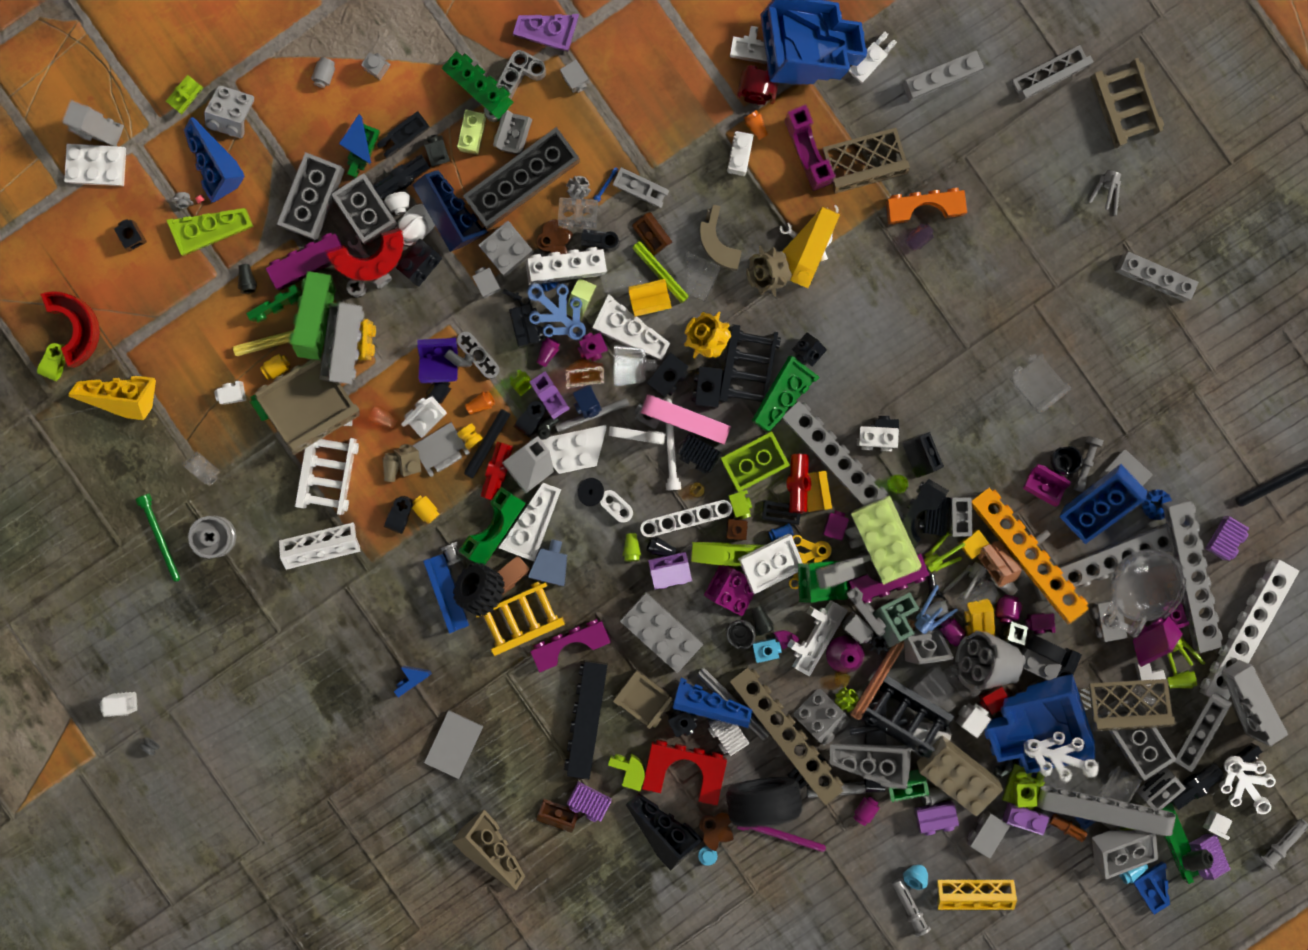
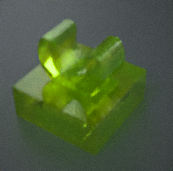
M518 370L519 376L515 379L512 376L509 378L511 386L522 396L532 387L529 382L532 379L525 371Z

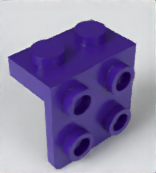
M456 338L418 340L419 382L457 381L458 367L445 358L449 350L458 355Z

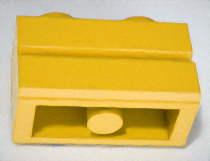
M984 599L979 600V602H968L967 611H964L966 623H968L965 626L966 635L969 636L975 631H982L995 636L994 609L990 600Z

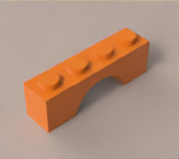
M959 188L947 189V192L940 193V190L929 191L926 195H921V192L910 193L909 197H902V194L890 196L891 199L886 201L888 225L908 222L914 209L922 205H931L938 208L945 218L967 214L965 190L959 191Z

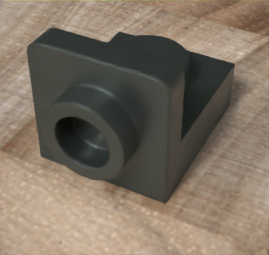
M430 135L427 137V140H424V146L432 167L450 161L442 135Z

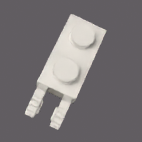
M884 32L876 42L870 45L867 49V57L858 66L852 65L849 68L848 72L861 84L897 44L893 40L885 50L879 46L887 38L888 33Z

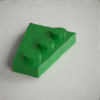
M293 285L289 287V293H279L274 296V302H264L246 314L250 321L259 323L267 319L266 315L272 312L274 314L284 310V306L298 303L299 296L303 294L302 290Z

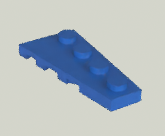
M680 679L673 709L746 728L749 727L752 709L732 700H723L715 692L710 694L703 691V687L697 684L692 686L687 683L686 679Z

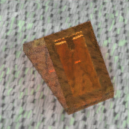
M580 358L565 369L566 388L605 383L603 364Z

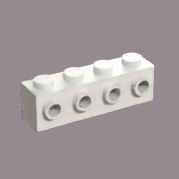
M592 247L586 249L585 252L570 250L567 252L568 254L561 255L560 252L549 253V256L541 257V254L531 255L525 262L529 285L604 276L607 272L604 250Z

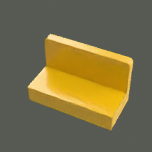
M665 279L628 288L634 317L672 308Z
M826 471L808 473L812 481L811 490L808 491L807 495L808 512L832 509Z

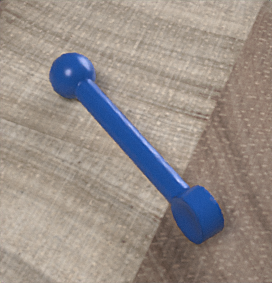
M614 168L599 193L593 197L595 202L601 200V195L617 174L618 168Z

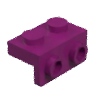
M1037 464L1030 470L1022 489L1057 507L1071 481L1049 470L1048 467Z

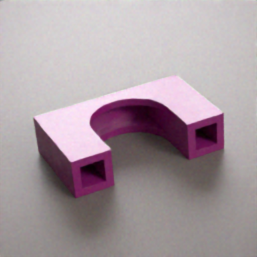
M807 105L788 111L784 121L812 191L831 185L835 175L829 160L823 161L816 147L811 129L813 120Z

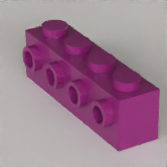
M326 234L321 237V241L317 243L310 242L304 246L303 250L299 252L297 250L292 251L286 255L287 258L281 261L276 259L270 262V266L266 270L275 288L281 291L306 278L307 272L317 273L331 266L332 263L329 261L325 250L341 246L342 243L336 234Z

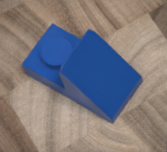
M402 666L401 669L409 681L404 679L396 685L398 688L394 693L397 697H400L432 673L430 670Z

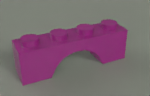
M917 553L922 566L915 572L884 585L883 582L872 580L867 574L848 580V584L851 590L857 587L863 593L862 601L865 604L866 602H871L872 597L879 595V598L889 595V591L895 588L897 591L908 587L907 584L913 581L915 584L926 580L925 577L929 576L922 555Z
M597 619L586 623L587 627L580 629L578 626L569 630L570 634L562 636V634L552 637V641L545 644L542 641L533 645L534 649L530 652L539 673L557 666L559 652L569 643H584L592 650L611 643L603 621L598 622Z

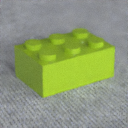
M772 431L720 458L737 492L790 466Z

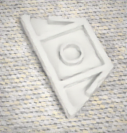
M603 425L548 437L547 439H541V441L550 451L553 467L559 474L597 466L607 427Z

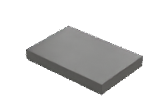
M449 710L424 763L459 779L483 729V725Z

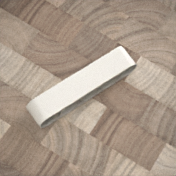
M719 500L645 520L641 524L640 530L646 537L661 535L727 517L731 514L732 506L726 500ZM721 503H725L728 506V512L725 514L718 512V506ZM702 508H707L710 511L707 519H702L699 516ZM684 513L691 515V522L688 524L681 522L680 518ZM665 518H670L673 521V526L670 529H665L662 526V521ZM647 523L654 525L655 529L651 534H647L643 530L644 525Z

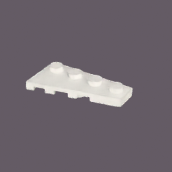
M608 294L592 330L662 362L670 343L652 328L645 325L637 316L634 317L622 304L620 305Z
M543 483L499 546V549L535 561L561 489Z

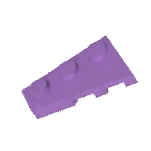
M557 14L554 16L520 15L517 18L513 36L568 52L579 14Z

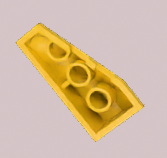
M822 207L788 246L783 249L782 252L786 255L789 270L792 274L790 281L809 288L839 219V213Z
M131 376V380L113 378V381L102 382L100 379L77 381L68 395L71 398L125 418L144 420L153 406L156 380L150 377Z

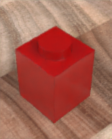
M997 686L979 696L981 699L979 704L993 715L1001 710V707L1004 705V698L1009 697L1002 686Z

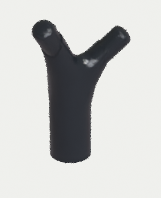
M935 574L927 576L929 584L928 597L936 585ZM937 590L934 597L938 595L940 598H942L943 594H941L940 591Z

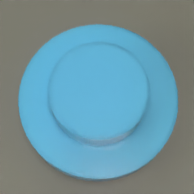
M707 846L702 847L698 853L700 862L707 866L714 864L718 857L717 851H713Z

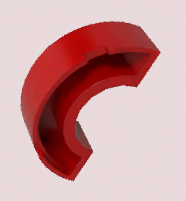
M400 228L380 233V247L375 254L368 258L352 256L344 245L325 250V253L332 265L343 275L361 281L374 280L389 273L398 263L403 251V233Z
M57 291L41 293L40 295L47 312L52 314L63 313L72 322V338L61 350L67 366L76 368L92 356L98 345L100 335L98 319L92 308L78 297Z

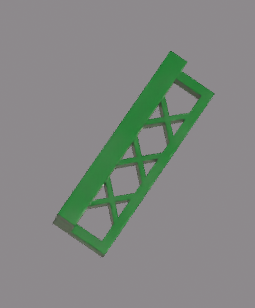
M1170 802L1162 810L1172 812L1176 815L1172 835L1164 836L1182 880L1191 884L1194 882L1193 877L1200 874L1198 871L1186 870L1182 864L1183 855L1191 852V847L1173 804Z

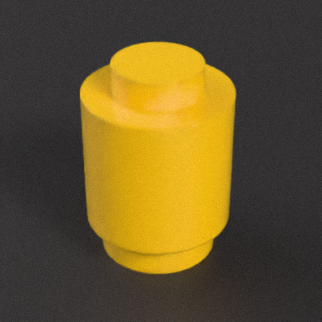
M277 354L264 362L260 369L266 379L270 380L289 370L288 366L291 364L285 355Z
M420 495L412 502L414 505L412 507L413 511L423 522L426 521L427 524H430L440 515L437 512V507L427 496L422 497Z

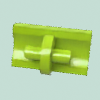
M187 75L174 88L175 90L166 102L180 114H183L203 90V87Z

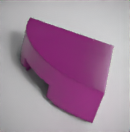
M779 630L773 632L783 650L788 647L787 645L791 639L795 642L800 641L796 635L789 631Z

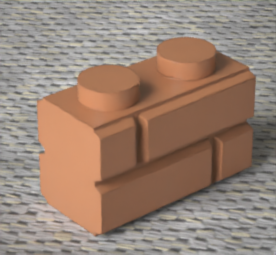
M1000 540L981 549L978 558L999 587L1016 581L1022 571L1021 565L1017 560L1013 559L1010 551Z

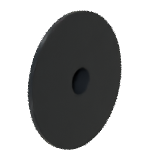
M587 478L580 484L578 497L584 505L595 506L603 499L604 486L598 479Z

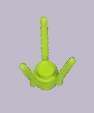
M946 532V536H942L934 547L925 554L924 562L926 567L932 573L962 560V557H958L945 563L942 562V560L964 547L965 543H961L940 557L937 553L933 555L949 536V532Z
M1181 636L1173 652L1179 650L1189 665L1193 666V662L1183 649L1184 645L1202 665H1205L1203 659ZM1170 652L1167 656L1173 674L1177 675L1175 663Z

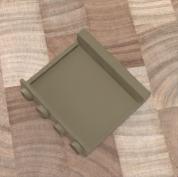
M322 356L320 361L308 359L304 365L295 366L289 374L278 376L272 384L261 386L255 393L256 400L293 455L360 416L359 408L356 404L352 403L339 382L319 379Z

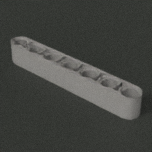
M1041 786L1037 806L1043 810L1164 836L1172 835L1176 815L1169 811L1051 786Z

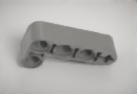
M515 51L511 55L496 86L499 89L503 86L510 93L509 98L512 99L524 75L536 81L542 80L545 77V65L541 60L524 51ZM522 57L525 59V62L522 65H517L515 60ZM535 66H540L542 68V71L539 74H535L532 72V69ZM510 74L516 76L513 82H508L506 78ZM484 108V113L490 122L500 121L494 115L491 116L490 111Z

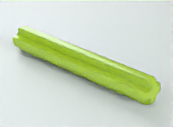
M640 241L633 246V250L660 280H666L667 288L680 303H684L689 298L688 294Z

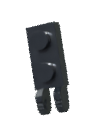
M417 111L387 133L388 135L380 140L377 146L378 148H383L392 140L395 145L384 153V156L389 158L428 130L430 126L419 111Z

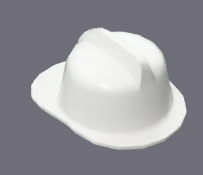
M418 204L410 208L397 222L398 226L395 229L400 228L402 230L404 245L412 246L419 239L423 240L434 228L435 224L424 205Z

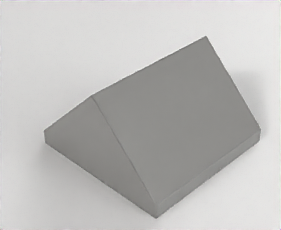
M934 628L932 632L929 630L926 634L915 630L912 636L904 640L905 661L925 664L953 660L954 658L939 628Z

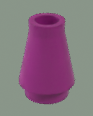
M546 337L545 341H542L536 362L546 367L560 350V343Z

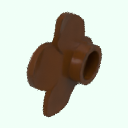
M553 219L543 226L542 233L537 237L536 245L544 252H560V255L568 254L565 245L571 240L573 233L568 229L559 228L558 221ZM543 239L549 240V244H545Z
M728 814L705 815L700 820L699 827L704 833L703 841L713 851L717 850L719 842H730L734 839L732 831L728 827L731 823ZM707 821L712 823L710 828H707L705 825Z

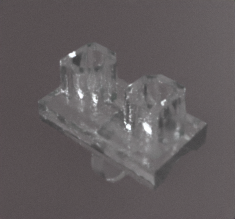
M198 451L188 461L182 463L188 471L204 484L210 486L218 479L216 476L220 473L218 468Z

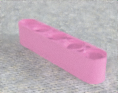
M648 394L640 412L724 445L731 429L729 425Z

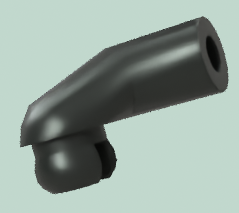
M1016 759L1005 761L1002 767L995 766L993 775L998 776V778L1007 776L1013 771Z

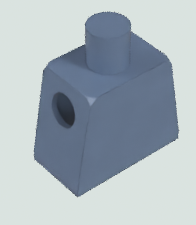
M551 539L549 550L540 549L529 573V578L561 586L565 585L567 554L560 553L562 541Z

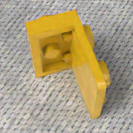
M364 319L363 322H360L359 328L361 330V339L357 342V349L359 350L358 360H371L372 356L375 355V345H372V337L376 336V325H373V322L369 319Z

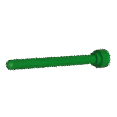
M150 493L136 498L137 505L144 509L172 580L175 582L179 581V573L151 508V501L153 500Z

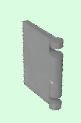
M452 422L413 445L419 451V458L430 477L434 476L433 471L430 469L433 466L437 472H440L463 458L459 450L463 449L466 455L470 454L463 440L458 437V432Z

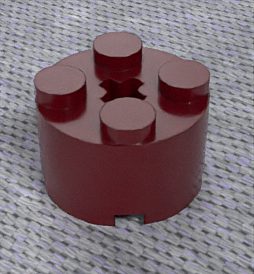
M748 65L746 70H743L741 73L737 96L739 98L741 96L745 97L744 101L751 104L765 105L766 102L771 101V105L775 103L779 83L770 82L768 69L765 71L758 69L756 66Z

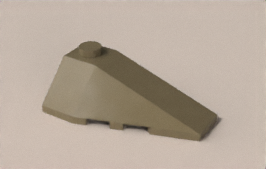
M482 810L461 828L452 843L466 857L510 889L516 891L525 875L515 856L510 854L506 839L503 840L497 822L485 810Z

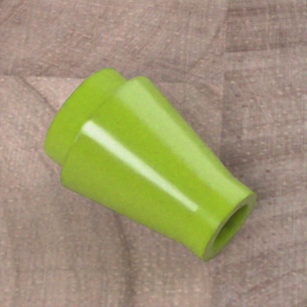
M636 533L626 534L622 554L624 561H640L639 556H641Z
M1187 670L1172 677H1167L1169 689H1193L1194 686H1197L1194 671L1189 672Z

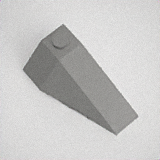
M830 744V764L863 776L865 779L880 783V785L885 787L906 789L911 765V748L896 745Z

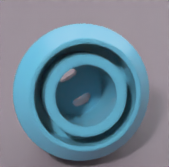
M919 864L912 865L903 873L904 881L908 886L917 890L927 887L928 872L924 866Z

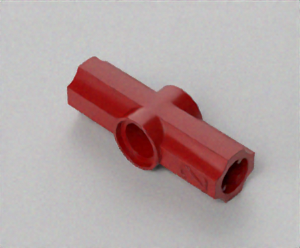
M501 442L496 443L492 460L489 461L486 470V479L480 497L492 500L500 489L508 471L502 462L511 456L513 446Z
M806 454L791 455V476L787 478L786 482L787 489L790 492L789 512L791 513L807 512L808 491L811 490L812 481L808 475L809 455Z

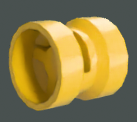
M473 423L457 433L458 437L464 440L467 450L483 440L482 436L475 431L476 428Z

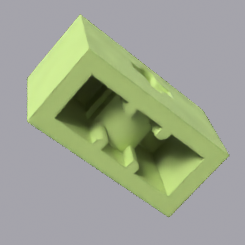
M465 109L457 146L460 152L474 155L479 154L486 122L484 113Z

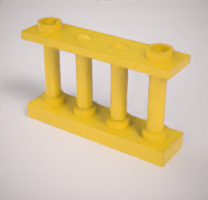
M537 581L531 584V589L506 599L493 608L495 610L501 607L513 635L511 636L513 639L508 641L502 639L491 613L488 612L487 615H484L495 640V647L491 649L494 656L565 625L563 617L558 618L557 615H554L543 590L544 587L548 586L547 582ZM535 591L548 618V623L540 626V623H537L525 597ZM517 599L530 625V631L524 634L519 630L508 606V603Z

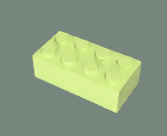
M890 495L852 512L851 515L883 585L920 569L922 566Z

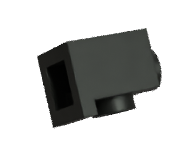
M1011 621L1009 624L1003 625L999 638L1015 647L1024 646L1028 627Z

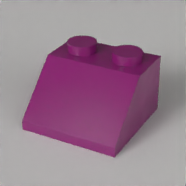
M1170 616L1163 619L1159 617L1151 623L1152 625L1148 627L1144 625L1136 631L1137 634L1133 639L1140 667L1172 652L1181 638L1182 632Z

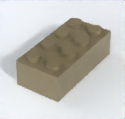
M943 735L932 745L935 750L930 758L921 757L917 761L919 772L976 817L1003 791L997 777Z

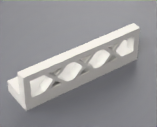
M354 522L279 540L280 559L286 570L360 552ZM345 531H351V535L340 536ZM325 536H332L328 541L322 540ZM313 540L310 545H303L306 541ZM295 545L291 550L285 551V546Z

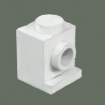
M235 381V386L234 383L222 384V388L215 390L216 400L222 405L247 401L243 382Z

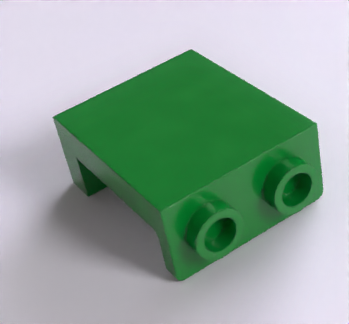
M841 561L799 563V602L814 603L817 601L848 599L847 581L820 589L816 573L817 569Z

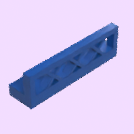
M441 554L424 560L423 562L449 634L469 626L464 609L458 606L453 598L455 595L453 594L455 583L445 555Z

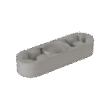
M460 333L457 337V343L465 354H471L472 356L476 350L483 351V359L480 361L474 360L473 363L485 377L489 379L496 378L500 372L498 364L471 333ZM463 336H465L466 338L470 336L471 339L469 340V342L473 346L475 343L478 345L472 348L470 353L467 352V350L470 349L467 344H461L463 342ZM487 358L490 359V361L487 362L489 366L496 367L494 369L495 374L493 375L491 373L487 375L486 372L488 369L485 367V365H483L482 368L479 366L480 364L484 363L487 360Z

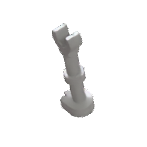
M358 235L355 236L358 239L356 245H353L350 241L347 242L349 247L357 250L362 258L370 257ZM387 273L375 279L373 283L378 289L383 288L392 280V277Z
M1087 436L1085 442L1090 444L1086 458L1082 461L1083 466L1075 482L1074 490L1084 491L1090 467H1093L1094 464L1092 461L1097 447H1102L1104 440Z

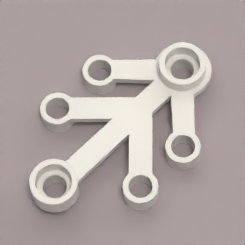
M1058 731L1049 739L1043 741L1030 739L1024 744L1025 753L1029 757L1036 759L1041 774L1045 776L1052 773V765L1046 762L1043 756L1051 759L1062 782H1068L1071 779V771L1066 769L1062 762L1081 768L1082 773L1086 777H1095L1098 773V764L1094 760L1083 761L1065 755L1083 749L1084 741L1081 738H1074L1071 744L1054 750L1048 749L1047 747L1052 745H1062L1064 743L1065 735Z
M1238 756L1229 757L1224 762V768L1227 771L1225 780L1219 784L1222 793L1228 794L1232 791V782L1236 775L1239 779L1234 793L1228 798L1230 804L1234 807L1241 805V797L1244 788H1246L1254 800L1256 811L1259 814L1268 813L1271 810L1269 800L1261 797L1253 784L1272 787L1276 783L1275 778L1272 774H1265L1262 777L1246 775L1243 772L1245 770L1263 774L1267 769L1264 762L1246 763Z

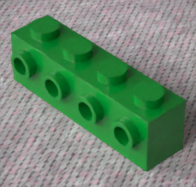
M456 51L442 69L499 120L514 103L509 98L510 93L503 86L499 89L496 86L498 82L490 75L488 77L484 76L483 74L486 71L478 64L474 67L471 64L473 60L465 53L461 55Z

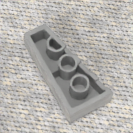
M1239 660L1222 671L1246 735L1268 746H1272L1288 735L1256 674L1255 668L1251 664Z

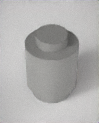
M324 57L317 61L311 77L314 85L321 88L330 85L335 71L334 61Z

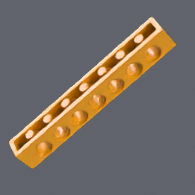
M989 487L972 500V508L997 539L1010 551V555L1014 560L1020 563L1023 571L1066 624L1069 625L1089 609L1087 601L1083 596L1076 594L1074 585L1062 577L1063 572L1057 565L1053 566L1049 561L1051 558L1045 550L1041 551L1037 546L1038 542L1035 537L1026 533L1024 530L1026 529L1025 525L1019 519L1016 520L1013 517L1012 509L1007 504L1004 506L1000 501L1001 496L996 490L992 491ZM990 505L996 506L998 513L991 514L988 507ZM1007 520L1010 523V528H1002L1000 522ZM1013 536H1021L1022 544L1014 543ZM1025 551H1033L1035 558L1028 559L1025 556ZM1038 566H1045L1047 574H1040L1037 570ZM1052 580L1059 583L1060 588L1058 590L1050 587ZM1063 596H1069L1072 599V604L1065 605L1062 600Z

